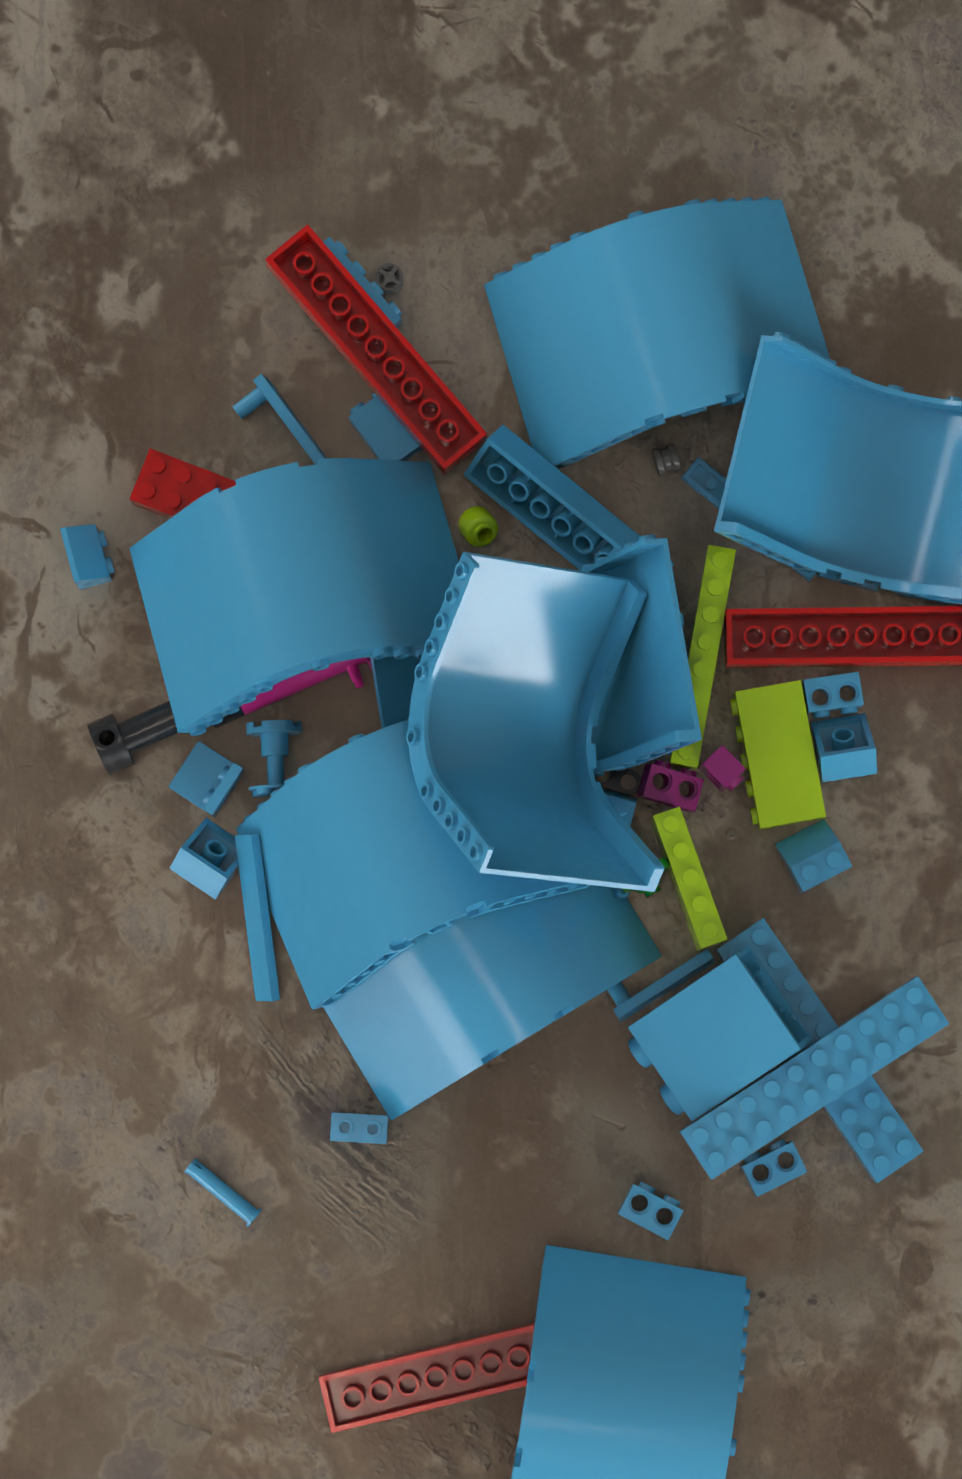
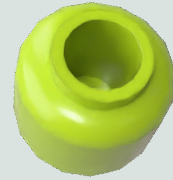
M481 506L470 507L459 518V531L472 546L483 547L490 544L496 538L498 523L486 508Z

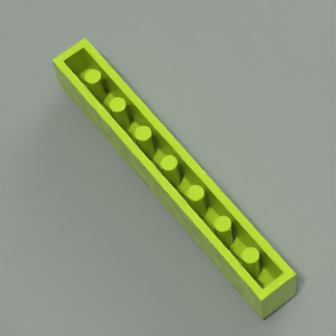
M708 545L688 653L702 740L671 752L669 764L674 767L697 770L736 549Z

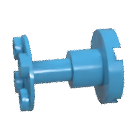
M293 720L261 721V726H256L254 722L246 723V735L260 737L261 757L267 758L268 785L249 787L248 791H252L253 797H269L273 791L285 785L284 757L289 756L288 736L302 733L301 721L293 723Z

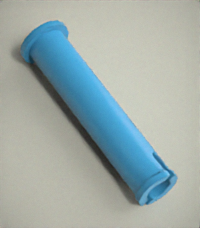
M197 1158L184 1171L246 1221L247 1227L251 1225L262 1211L261 1208L256 1209L200 1163Z

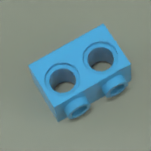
M859 672L805 679L801 682L807 715L813 714L814 719L830 717V712L841 710V715L857 713V708L864 705ZM843 687L850 688L854 693L853 700L844 701L840 697V689ZM820 691L825 694L826 703L824 705H817L813 702L812 694L814 692Z
M332 1112L330 1141L387 1144L389 1116Z
M781 1139L769 1145L771 1151L760 1155L759 1151L744 1158L746 1163L740 1165L756 1197L807 1173L793 1141L786 1143L784 1139ZM783 1152H788L792 1156V1164L788 1168H781L778 1164V1156ZM759 1164L764 1165L767 1169V1176L761 1181H757L752 1175L753 1168Z
M640 1182L638 1186L632 1183L617 1214L669 1240L684 1211L678 1208L681 1202L668 1195L661 1199L653 1194L655 1188L643 1182ZM636 1195H643L647 1200L646 1207L641 1211L634 1210L631 1205L632 1198ZM661 1208H668L672 1213L671 1220L666 1224H661L656 1219V1214Z

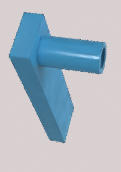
M260 374L253 381L257 387L232 406L240 418L243 419L268 400L314 464L316 459L327 458L267 376Z
M706 949L633 997L630 996L622 982L607 989L617 1005L613 1010L620 1023L712 965L714 958L709 950Z

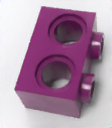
M721 745L702 763L699 770L721 792L726 788L731 792L743 781L744 777L741 774L744 772L745 767Z
M655 760L654 764H645L637 797L673 808L680 806V809L686 812L696 811L704 779L696 777L697 772L681 768L680 772L671 770V764ZM656 774L661 775L663 778V785L660 789L653 785V777ZM682 782L687 783L689 786V793L686 797L679 793V785Z

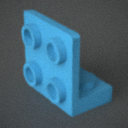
M197 742L169 784V788L215 818L245 770L203 743Z

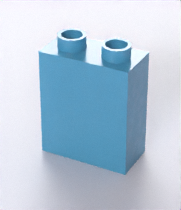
M749 945L628 1027L634 1036L628 1040V1045L635 1059L644 1068L654 1065L665 1082L660 1087V1093L666 1105L677 1115L685 1111L691 1121L801 1050L812 1040V1037Z

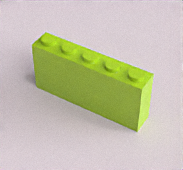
M801 680L734 692V699H730L732 716L737 715L739 726L735 727L737 743L742 742L744 753L740 754V762L748 772L749 781H745L747 797H752L754 808H750L752 824H757L758 830L824 819L826 812Z
M680 806L654 815L650 823L662 856L666 857L670 864L668 873L696 950L700 951L728 940Z

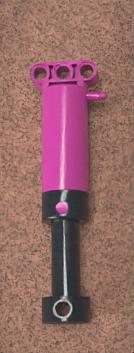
M366 657L332 663L326 669L319 671L311 669L273 685L272 690L257 695L255 701L240 706L238 712L226 715L221 723L215 724L213 727L219 728L348 671L355 687L361 688L364 686L358 666L367 663L368 667L372 670L371 659ZM170 701L120 723L117 722L112 713L87 724L96 750L109 775L135 765L132 753L178 733Z

